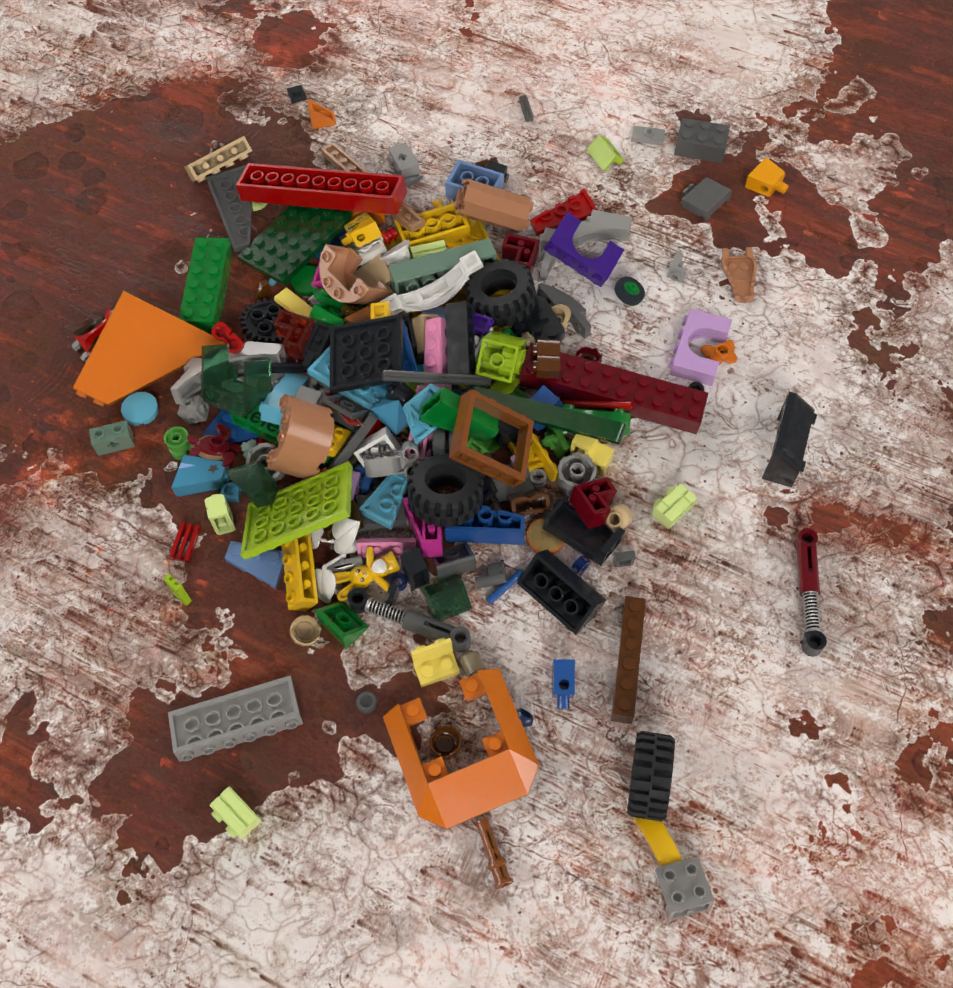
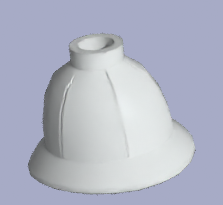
M410 240L399 243L379 259L385 261L387 265L410 260L411 254L408 249Z

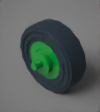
M622 277L615 284V294L627 305H638L645 297L643 286L632 277Z

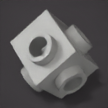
M200 395L189 397L182 405L180 404L177 414L188 424L206 421L210 405Z

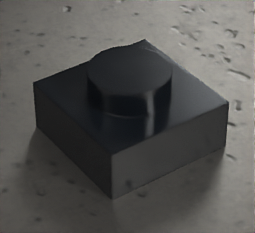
M302 85L287 89V94L292 104L307 100Z

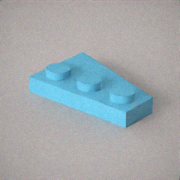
M405 475L387 476L359 508L360 514L392 530L403 500L402 498H404L408 487V479Z

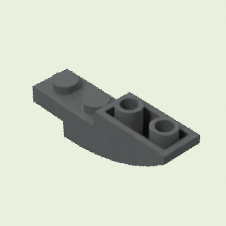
M538 284L537 295L544 296L551 307L559 304L566 305L571 311L569 322L573 325L575 331L581 334L584 339L590 336L591 324L585 319L586 309L565 292L546 284Z

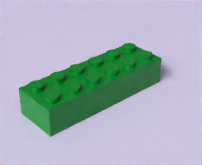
M195 237L179 319L209 334H212L213 326L221 321L233 257V249L229 238Z

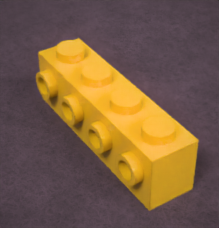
M311 533L281 545L288 610L307 611L318 604Z

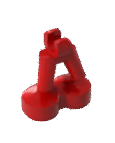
M217 322L213 326L212 336L216 340L224 341L225 349L228 352L238 354L242 351L245 345L244 340L237 334H234L233 330L226 323Z

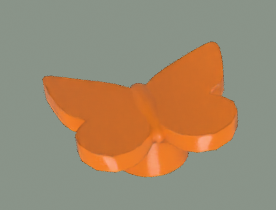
M733 340L719 343L716 347L704 345L700 349L705 358L720 362L719 365H721L722 361L735 363L738 359L734 353L735 345Z

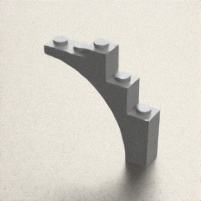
M592 209L591 216H587V220L582 221L575 231L573 245L576 248L599 240L627 241L632 217ZM545 227L544 234H540L539 237L542 251L541 258L543 260L539 261L537 271L540 272V279L547 280L550 270L559 260L544 250V247L556 230Z
M247 341L242 351L238 354H232L227 350L220 349L211 359L192 357L183 367L185 373L170 388L175 403L182 405L187 398L211 383L228 376L246 372L247 363H287L289 358L285 344Z

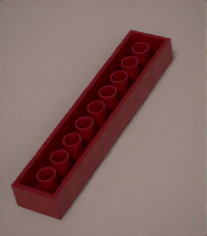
M533 344L529 345L520 372V383L518 385L539 390L544 385L554 395L571 400L632 402V409H625L624 413H630L635 418L697 434L702 422L708 392L560 352L559 379L536 378V372H533V360H536V356H533Z

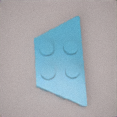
M429 384L403 406L416 445L438 428L419 421L421 405L440 390L438 386Z

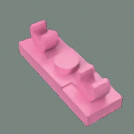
M416 538L357 539L358 556L362 555V559H366V548L369 546L374 550V559H378L390 551L393 552L395 558H400V554H403L404 551L417 548Z

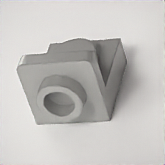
M677 251L669 266L667 277L683 283L687 270L682 268L684 261H682L683 253Z

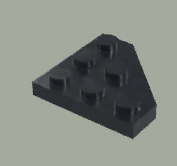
M536 295L537 300L534 309L521 322L513 323L511 331L517 337H521L522 333L529 332L534 337L535 343H537V339L560 340L561 344L565 336L564 327L546 298Z

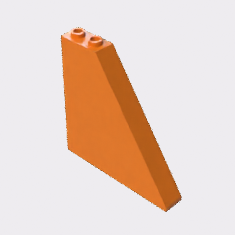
M123 291L73 389L76 390V395L85 399L88 396L94 399L93 403L101 407L104 404L110 406L182 369L192 357L203 358L222 348L224 341L216 340L211 334Z

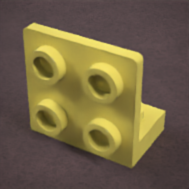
M440 638L434 644L428 646L420 645L414 651H411L413 666L421 687L460 674L453 654L451 638Z

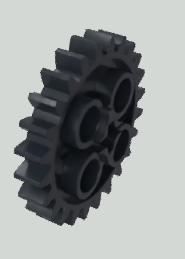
M264 298V302L257 300V304L251 302V307L246 306V311H242V316H240L242 333L246 334V339L251 338L252 342L282 344V341L288 343V338L293 339V334L297 333L298 319L277 302H274L273 298L270 301Z

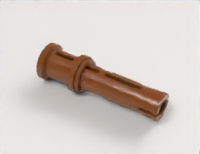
M489 818L476 821L475 824L489 860L487 867L492 872L495 880V889L512 884L514 880L509 876L506 859L501 857Z

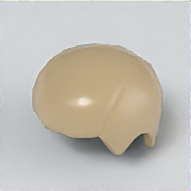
M309 615L299 616L292 622L290 636L296 644L310 646L320 638L321 626L315 618Z

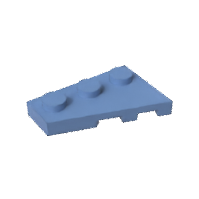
M230 541L225 560L277 590L284 569L282 551L268 550L256 557L244 560L240 555L242 543Z

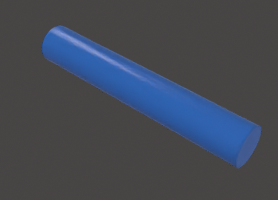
M521 569L517 570L507 579V583L500 585L486 598V601L490 605L520 579L523 571Z

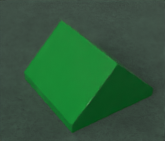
M343 601L319 608L315 612L319 623L346 649L369 628Z

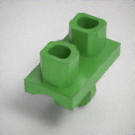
M549 427L544 433L545 438L542 440V444L544 447H550L551 450H554L557 458L561 459L566 453L570 452L572 440H565L564 437H566L567 431L554 430V428Z

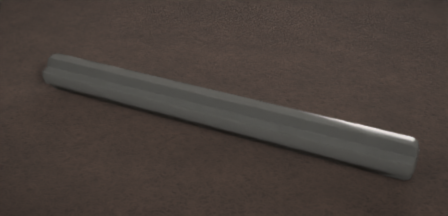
M384 370L382 372V380L470 386L491 385V378L481 375Z

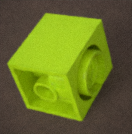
M495 331L488 333L482 339L475 374L512 383L520 375L526 356L525 347L527 339Z

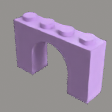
M690 309L689 315H685L682 325L685 327L680 329L678 335L680 343L676 342L673 353H676V355L671 357L669 367L672 368L670 375L713 386L720 362L696 355L691 351L688 344L696 339H708L724 343L727 339L732 319Z

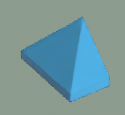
M383 399L370 409L396 435L409 426L399 400Z

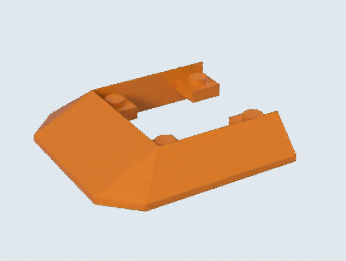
M499 668L477 670V674L459 681L467 702L487 694L502 731L482 739L489 758L456 772L448 773L442 756L427 763H422L410 730V726L428 719L420 697L403 705L397 704L383 716L418 816L445 829L454 827L528 795L539 769V763L522 722L518 718L519 715Z

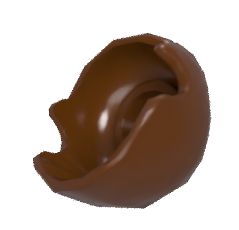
M453 725L438 727L430 737L431 751L437 757L442 756L443 759L454 757L462 746L460 731Z

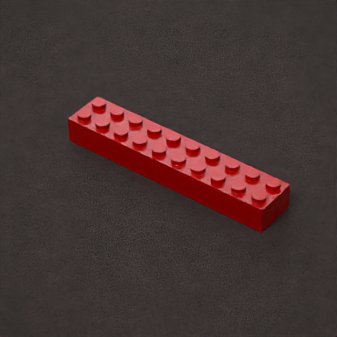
M253 163L247 164L236 183L241 201L393 215L398 214L407 194L404 175Z

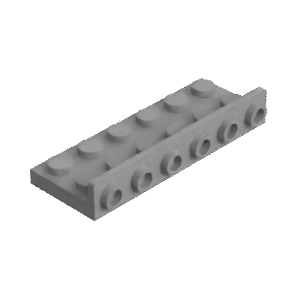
M291 675L168 712L173 753L179 762L190 761L194 757L209 755L224 748H232L243 742H252L256 738L266 735L271 736L279 731L294 729L303 724Z

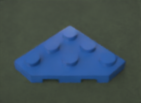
M252 391L234 394L204 431L203 435H219L216 430V424H223L231 432L229 444L241 445L243 442L247 443L251 439L258 441L259 436L234 424L230 415L242 397L254 400Z

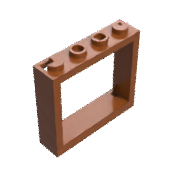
M471 389L460 396L449 458L508 486L515 487L525 482L534 421L523 414L515 412L510 407L504 406L494 399ZM473 407L519 429L513 469L466 447Z

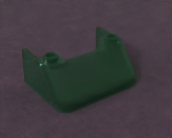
M229 344L202 346L201 394L203 400L239 417L250 415L271 390L272 360L263 359L244 362V381L241 382L237 380V368L229 362Z

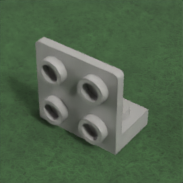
M698 857L660 866L655 869L667 904L665 914L668 921L712 909L714 898Z

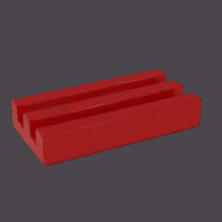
M181 522L169 555L170 559L190 562L201 531L200 525L193 526V524L189 523L187 525ZM191 531H194L188 549L186 551L185 557H182L185 547L187 546Z

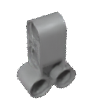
M408 440L403 443L402 450L365 455L363 460L366 477L373 478L404 474L408 479L410 476L408 469L415 467L419 462L417 460L419 457L418 445L414 441ZM407 449H413L415 453L407 454L405 451Z

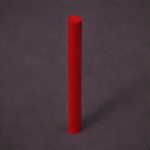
M561 400L563 404L575 405L574 407L632 409L633 407L632 402Z

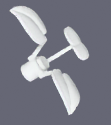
M346 518L343 521L333 523L332 534L335 540L327 541L325 538H322L323 528L311 533L312 549L318 548L320 541L334 543L335 552L340 554L323 565L322 569H315L317 595L325 603H331L336 587L335 576L327 567L341 558H346V554L357 551V541L355 538L360 525L359 521Z

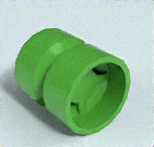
M172 427L164 435L167 448L172 457L177 460H182L183 455H189L193 445L187 441L189 434L183 427Z

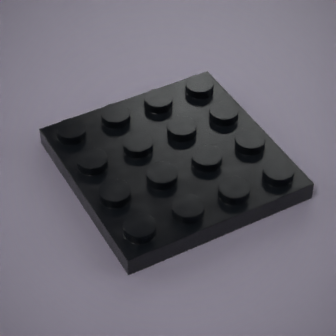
M400 314L330 327L331 393L397 382L382 380V372L384 370L404 371L403 323Z

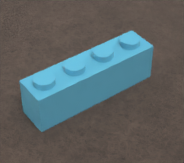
M286 373L284 377H281L279 383L274 386L273 391L268 393L266 399L260 403V420L279 425L283 416L280 413V398L284 394L295 397L301 385L307 387L309 377L296 373Z

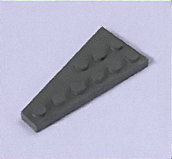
M247 165L206 177L235 253L242 251L251 243L252 202L241 201L236 188V183Z

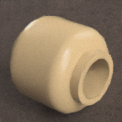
M616 504L610 507L611 511L605 522L612 530H617L618 527L624 529L631 524L633 514L627 505Z

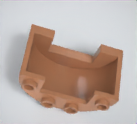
M329 244L324 246L319 262L320 279L325 291L333 299L343 303L371 305V303H378L391 296L394 292L384 281H379L375 288L368 287L361 278L354 274L363 259L353 249Z
M284 394L279 401L280 413L283 414V427L277 437L279 442L278 448L272 449L267 455V469L308 479L320 472L318 466L325 463L334 433V418L330 416L333 411L328 407Z

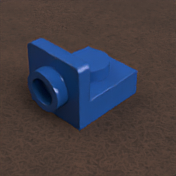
M356 466L355 472L361 473L359 489L362 490L363 495L370 494L376 477H366L365 468L363 466Z

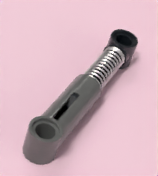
M354 588L348 593V603L354 613L368 612L375 616L378 615V617L381 616V618L388 621L391 620V622L394 621V623L401 624L403 629L434 641L440 638H451L452 648L456 652H465L471 645L470 632L465 627H455L410 609L406 612L403 609H396V606L393 608V605H386V603L383 604V601L380 603V600L373 599L362 588ZM358 598L363 599V601L360 603H354V601ZM464 637L465 641L457 642L455 639Z

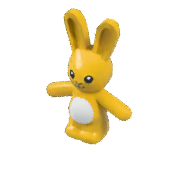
M369 546L366 548V565L356 566L348 572L334 573L336 584L351 581L348 586L339 591L337 599L341 602L346 601L350 590L366 588L373 580L383 590L388 591L390 584L382 577L400 570L393 552L390 551L386 555L374 560V550Z

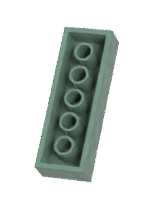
M488 238L463 244L455 248L388 265L392 291L396 295L420 289L445 275L460 262L459 258L474 250L483 266L488 262L493 263L494 260H497V253L491 239Z

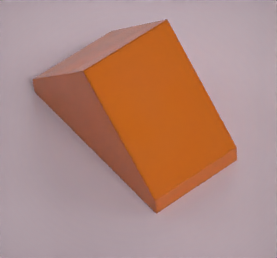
M310 99L307 100L313 129L334 126L336 124L333 111Z

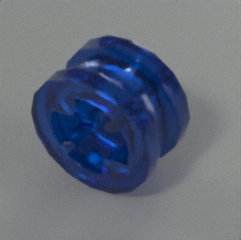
M584 555L580 556L571 567L573 570H577L578 575L582 574L591 564L590 560H585L586 557Z
M394 572L389 577V583L395 584L394 580L396 579L397 581V578H401L402 584L399 583L398 587L399 592L403 591L407 587L406 576L402 572Z

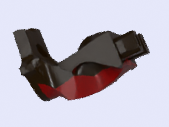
M116 303L110 306L102 319H95L74 331L73 335L76 341L71 346L79 353L85 350L80 356L83 362L86 363Z

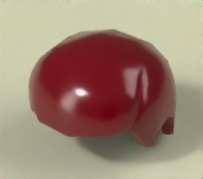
M581 347L576 351L575 356L601 363L603 354L599 353L598 348Z

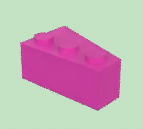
M402 498L405 515L423 558L443 557V526L436 527L432 523L430 525L425 523L424 519L420 520L412 512L408 498Z

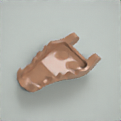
M752 247L745 248V256H729L728 248H722L721 266L730 282L735 300L739 303L751 302L755 297L753 287L757 271V263L753 256Z

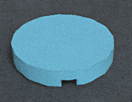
M136 392L129 395L121 406L123 418L134 426L150 423L156 418L159 411L156 398L147 392Z

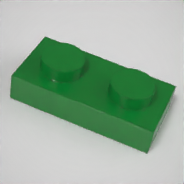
M315 286L313 295L317 301L346 312L348 311L349 303L339 302L333 299L325 291L324 287L318 288Z

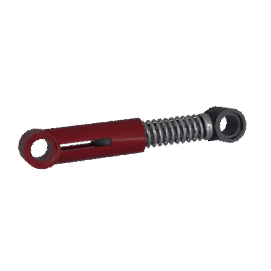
M804 528L799 532L794 541V548L797 551L799 592L804 606L805 633L801 648L806 655L814 657L819 655L824 649L827 639L821 632V625H819L821 622L819 618L820 609L818 608L819 598L817 597L820 595L816 546L818 535L813 529ZM810 641L816 642L818 646H813Z

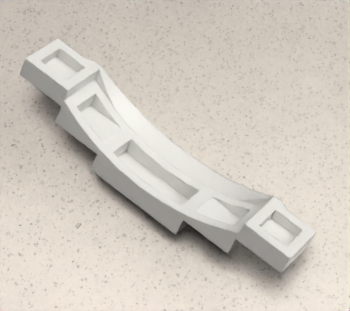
M474 250L459 258L460 262L436 281L405 294L396 295L394 293L380 302H389L391 316L403 310L408 313L410 311H424L438 307L455 296L465 282L469 280L468 276L484 267L483 263Z

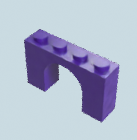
M567 212L544 247V250L562 261L563 264L577 271L578 274L589 279L593 284L602 287L612 273L624 249L610 240L599 257L586 258L582 256L573 245V235L582 221Z

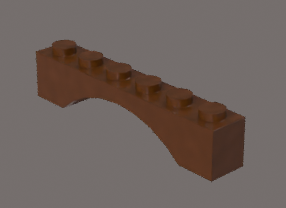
M625 596L623 603L620 647L611 712V721L632 724L634 719L645 598Z

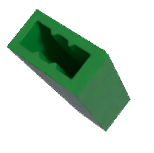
M443 387L421 405L419 421L454 432L460 396ZM473 407L468 437L487 442L497 435L499 419Z

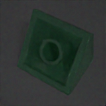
M457 574L420 588L430 614L434 619L444 621L472 609L465 585Z

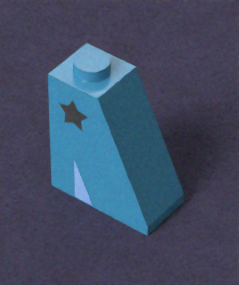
M183 455L171 488L175 495L179 497L221 489L227 481H230L232 471L229 467H222V461Z

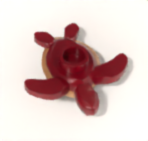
M216 424V430L219 435H208L200 439L194 435L187 436V441L193 444L189 452L190 456L199 455L209 460H223L222 467L231 466L235 461V456L243 452L240 445L228 443L231 432L223 424Z

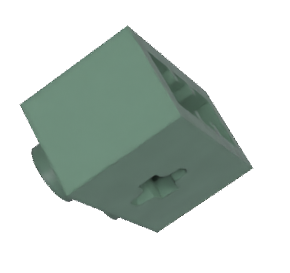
M127 420L89 429L91 445L98 456L135 447L133 431Z

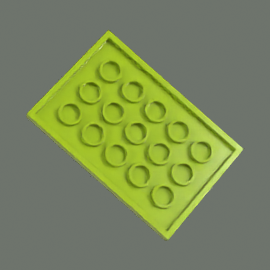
M345 462L249 503L240 553L243 559L256 557L265 551L273 550L282 544L290 543L299 537L309 535L316 530L326 528L333 523L350 517L353 467L350 462Z

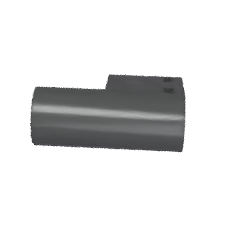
M504 560L488 564L489 575L475 578L478 589L507 583Z

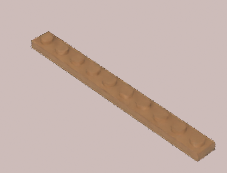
M333 142L320 148L321 154L339 170L369 173L336 143ZM404 202L397 215L390 214L411 233L425 226V220Z

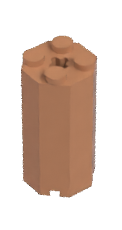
M467 178L462 181L461 185H464L463 189L459 188L454 208L458 209L455 211L456 215L515 233L522 232L524 228H528L530 219H528L529 213L534 205L530 198Z

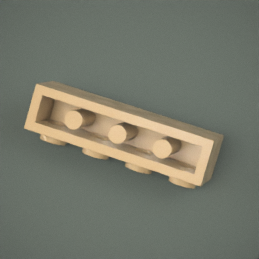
M245 136L190 163L184 168L192 182L197 180L199 183L205 180L206 175L209 173L215 175L221 171V167L225 166L228 168L234 165V160L239 158L241 161L249 157L248 153L252 149Z

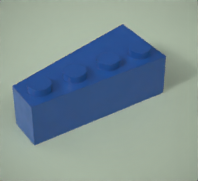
M483 505L479 508L477 515L473 516L468 522L464 521L462 525L457 526L455 524L448 528L445 526L446 542L524 545L525 516L504 510H491L490 507Z

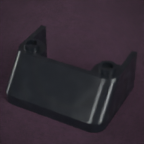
M788 391L779 412L777 421L780 422L771 458L762 476L763 480L792 487L799 472L804 471L806 461H803L810 428L811 424H815L817 414L814 413L815 409L797 393Z

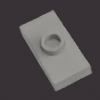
M634 126L631 141L663 145L665 130Z

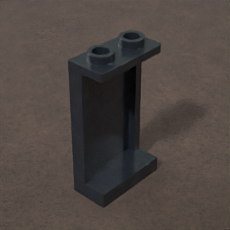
M565 495L562 499H557L553 509L545 513L542 529L602 566L620 544L625 530L618 527L615 532H612L603 525L588 529L574 507L567 503L568 495Z

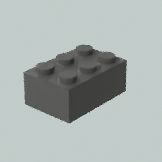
M682 118L674 155L722 163L730 126Z

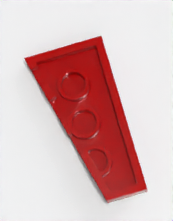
M584 188L580 190L579 194L568 197V200L562 204L558 203L555 205V208L546 210L530 219V225L536 236L544 234L545 227L556 229L567 212L584 221L587 220V216H591L592 209L597 210Z

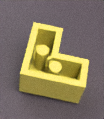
M576 434L571 442L570 455L576 452L588 455L596 465V473L604 476L613 459L614 449L607 444L597 442V439Z

